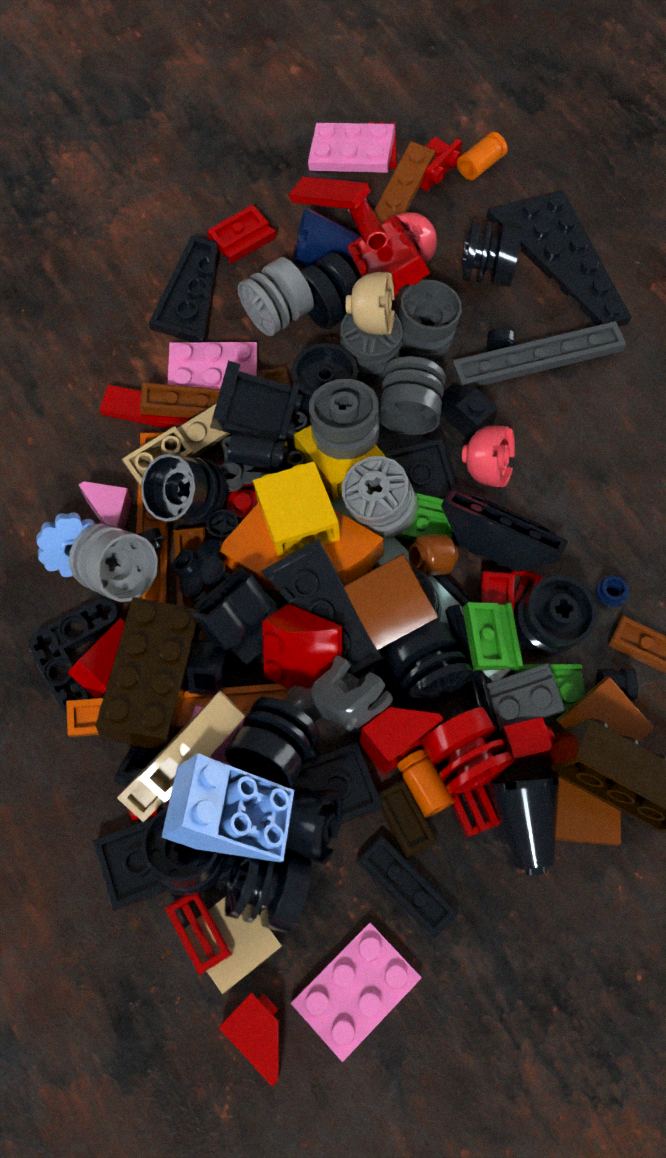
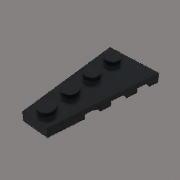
M191 235L149 321L150 330L190 342H205L218 257L217 242Z
M316 539L261 571L293 606L342 626V658L346 659L351 665L349 670L352 674L384 658L381 650L375 648L344 589L345 583L321 539Z

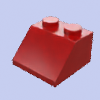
M287 604L262 621L264 677L288 689L294 685L313 686L314 682L332 667V660L337 655L342 657V626L291 604Z
M389 707L364 724V727L361 729L359 746L381 774L386 776L397 767V764L404 757L423 747L421 745L422 739L440 726L444 719L438 713Z

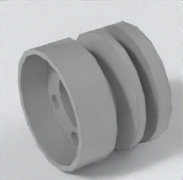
M278 257L263 267L262 274L253 273L249 279L242 280L237 286L241 304L254 325L267 336H274L280 329L286 328L290 320H298L314 307V299L306 279L300 270L285 257Z
M384 456L367 457L357 462L347 472L343 480L342 498L346 508L358 524L382 538H389L404 532L413 523L418 512V498L404 468L395 460Z
M107 523L94 524L84 529L74 540L70 550L69 566L73 577L82 586L118 602L132 601L133 597L138 598L144 595L153 584L157 574L158 558L152 544L142 536Z

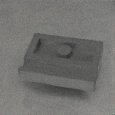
M549 663L487 684L500 731L503 726L539 717L546 718L566 711Z

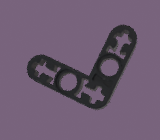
M101 598L39 630L29 640L28 647L59 707L66 715V701H70V698L64 689L71 687L74 694L78 698L81 697L79 700L90 699V695L69 674L62 681H54L51 679V672L57 666H66L70 670L73 664L67 654L103 635L120 619L116 604L109 599ZM102 609L109 612L110 618L105 621L100 617L99 611ZM88 616L94 625L92 629H90L88 622L85 620ZM71 624H82L84 629L79 637L70 638L66 635L67 628ZM45 640L50 644L49 648L55 657L50 660L41 649L40 643Z

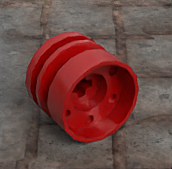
M483 707L474 708L448 720L427 734L421 741V745L431 763L437 764L449 761V764L438 775L443 781L456 777L445 787L449 796H455L466 791H474L490 783L515 761L510 752L496 755L505 747L503 740L499 739L486 743L485 739L494 732L496 727Z

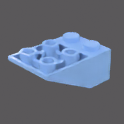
M196 754L177 766L161 838L199 850L282 862L284 860L294 790L201 754Z

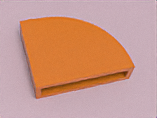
M257 504L222 543L219 556L225 563L226 572L231 570L234 573L242 566L248 573L253 574L263 589L279 591L261 572L281 559L277 557L260 506ZM334 509L339 522L340 540L324 546L343 582L347 585L363 576L384 555L383 538Z

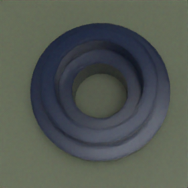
M608 576L598 583L596 595L602 604L608 607H619L627 600L629 589L622 578ZM607 589L614 590L616 592V596L614 597L608 594Z

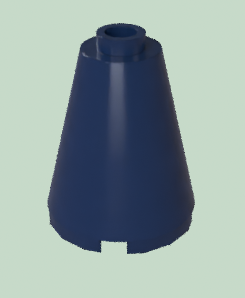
M305 209L297 234L298 240L297 245L295 244L293 264L298 267L314 265L319 258L327 253L334 252L340 255L351 267H357L347 246L362 236L313 210Z

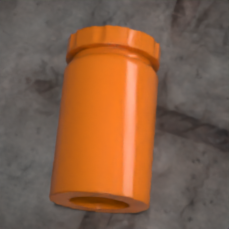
M497 132L487 134L458 158L457 166L460 173L470 181L475 180L506 155L507 145L505 139Z
M424 749L407 755L397 764L399 771H403L402 776L425 818L446 809L455 802L453 796H449L445 788L447 786L446 783L438 776L440 772L436 765L431 763Z

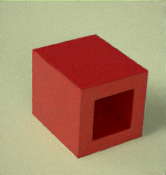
M543 717L503 726L501 729L506 751L510 752L515 760L510 766L547 757L555 740L551 727L545 725Z

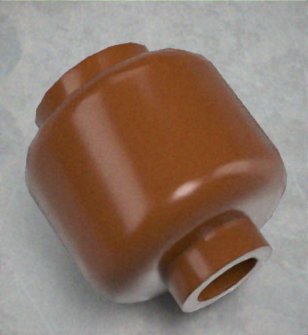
M428 534L417 537L410 546L408 554L410 565L425 573L426 576L450 573L459 556L457 546L445 534Z

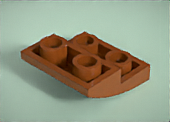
M404 553L344 586L359 619L377 650L438 618Z

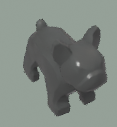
M337 655L332 660V667L318 678L313 686L294 685L290 688L285 700L302 710L315 724L316 720L326 718L351 731L354 728L361 727L391 705L393 698L390 692L382 691L385 683L379 676L369 672L362 684L358 678L347 672L351 666L349 662Z

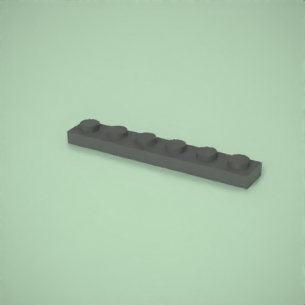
M616 321L456 359L452 361L451 368L459 386L475 388L622 352L627 344Z

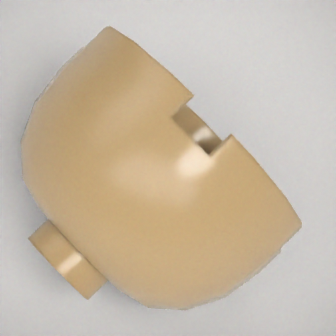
M374 272L361 277L354 284L352 295L346 296L347 314H352L354 323L361 331L367 334L384 335L392 333L394 310L391 309L392 300H395L391 273Z

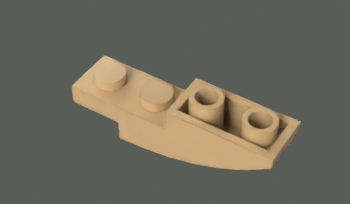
M216 404L180 427H172L122 458V461L140 486L143 474L149 463L158 456L170 453L197 458L215 447L219 440L230 434L210 428Z
M219 691L121 791L117 799L144 822L163 802L166 803L170 799L177 766L196 754L210 757L244 719L246 714L224 693Z

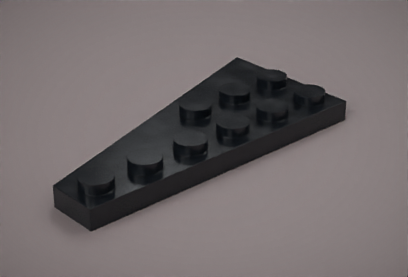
M563 190L488 209L487 218L492 223L497 222L500 226L503 223L522 226L521 251L549 279L554 278L561 285L560 290L566 296L571 295L581 305L580 309L596 325L616 321L618 327L629 324L631 315Z

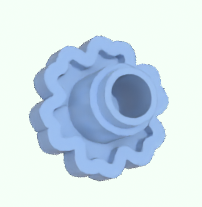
M61 513L56 516L55 523H44L41 531L36 536L37 545L40 547L38 549L39 561L44 564L48 571L59 569L63 577L73 576L69 566L71 547L77 536L84 529L94 525V521L92 519L81 521L77 513Z

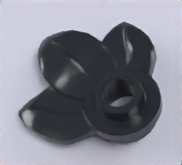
M207 540L197 550L185 549L175 558L173 567L177 576L181 578L180 590L189 598H196L204 584H214L225 574V563L217 557L222 546L220 540Z

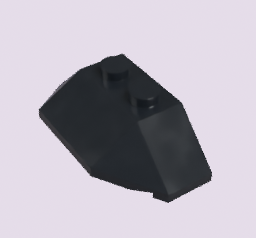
M454 488L450 490L441 505L460 546L467 548L475 555L489 558L506 569L519 572L559 561L568 543V540L560 536L558 537L555 532L540 523L487 499L469 493H461V491Z

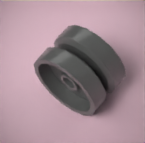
M336 379L323 384L314 392L309 400V415L312 424V439L317 449L326 456L335 459H354L365 455L375 447L379 440L378 398L372 388L364 382L357 380Z

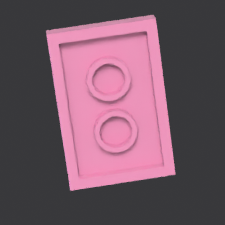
M316 123L308 159L309 171L388 173L395 136L394 124Z
M170 342L167 385L221 389L228 361L240 364L239 371L257 376V342Z
M369 923L291 1004L343 1062L419 982L421 976L380 932Z

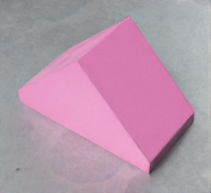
M86 481L80 483L79 487L85 500L101 523H107L125 530L132 506L128 488Z

